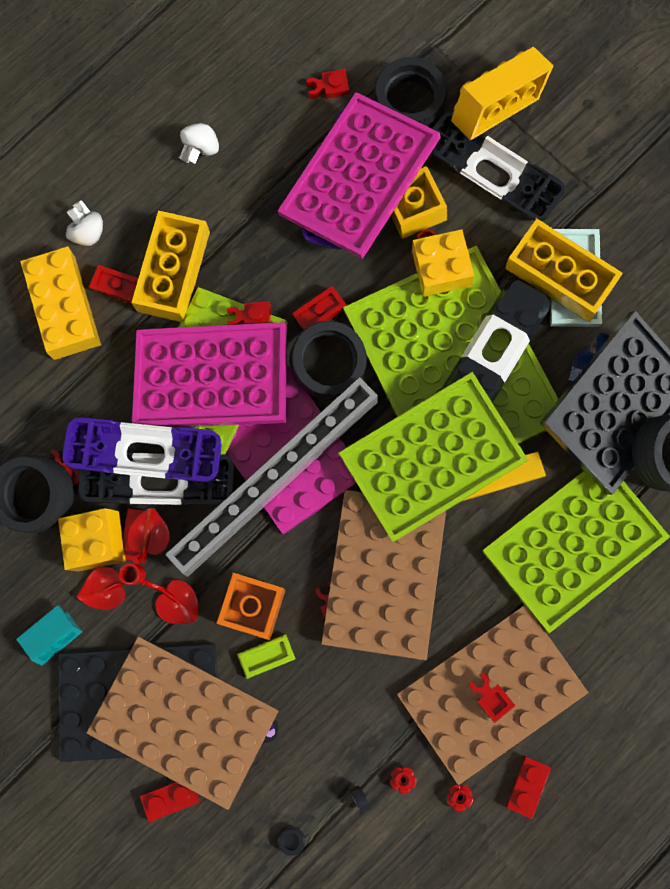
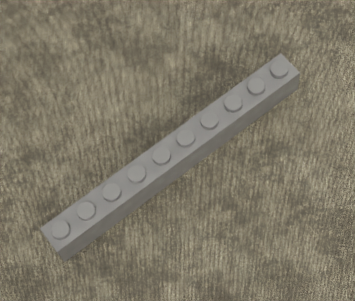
M359 377L165 555L182 574L188 577L376 405L377 394Z

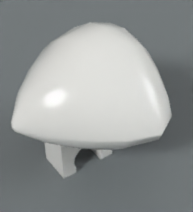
M203 123L192 124L181 130L180 137L184 147L179 159L189 163L190 161L195 164L200 153L205 156H211L219 151L218 139L209 125Z
M80 200L73 204L74 208L67 211V214L74 222L68 225L66 237L78 245L91 246L99 240L102 234L103 220L98 212H90Z

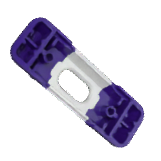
M75 418L68 424L66 430L63 460L68 467L77 470L209 482L217 476L219 470L222 442L220 436L211 430ZM135 442L158 444L164 448L165 454L163 460L158 464L132 462L127 458V449L130 444Z

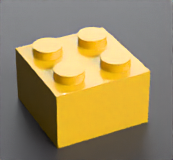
M427 166L419 170L391 214L402 239L447 221V205Z
M462 229L413 240L412 254L423 297L472 286L474 273Z
M104 508L58 519L65 570L79 572L126 562L119 511Z

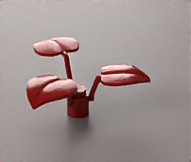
M154 508L141 513L133 522L128 532L127 543L129 548L134 552H142V554L137 559H134L133 564L123 565L119 573L110 567L95 569L87 577L83 588L77 595L78 600L90 607L103 610L114 609L125 600L126 593L122 585L142 584L163 593L157 598L156 610L159 617L168 623H193L197 620L199 612L197 595L188 583L181 580H173L165 589L145 579L146 571L140 565V562L146 557L147 552L152 555L162 553L170 542L169 528Z

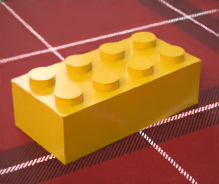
M535 47L525 52H519L513 59L503 61L497 68L490 72H484L476 80L468 81L462 86L460 97L454 106L455 111L451 121L469 140H472L539 100L553 65Z
M158 211L132 299V304L137 312L178 322L184 321L210 234L206 221Z
M537 218L508 258L505 269L589 323L623 274Z
M67 246L20 261L45 350L51 358L56 360L100 346V339L77 261L70 248Z

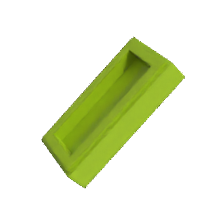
M287 635L237 654L246 679L296 659Z

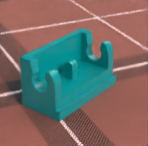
M57 605L17 638V641L31 661L43 665L83 631L67 611L64 612Z

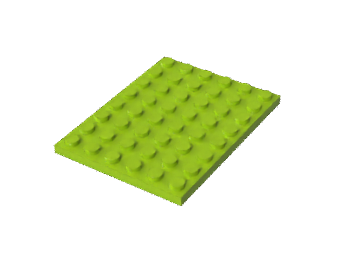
M477 246L468 249L474 273L473 283L470 287L423 297L418 274L416 273L343 307V311L352 329L359 335L365 346L367 359L396 417H399L441 391V388L501 293ZM503 328L494 330L482 349V356L485 360L493 363L501 359L512 340L510 332ZM529 343L493 401L494 407L518 444L547 431L540 422L559 400Z

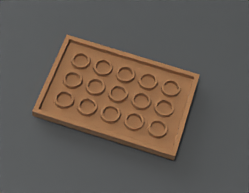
M345 490L322 645L427 660L446 511L393 543L363 492Z
M524 605L399 692L397 696L456 783L460 785L589 692L535 616ZM481 672L488 676L491 688L498 684L515 704V707L496 723L490 719L477 703V700L482 695L472 691L468 685L472 681L476 687H481L483 685V679L479 676Z
M138 637L87 734L229 810L279 710L153 643Z

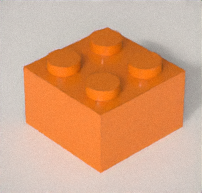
M233 573L217 624L270 640L286 590L282 587Z

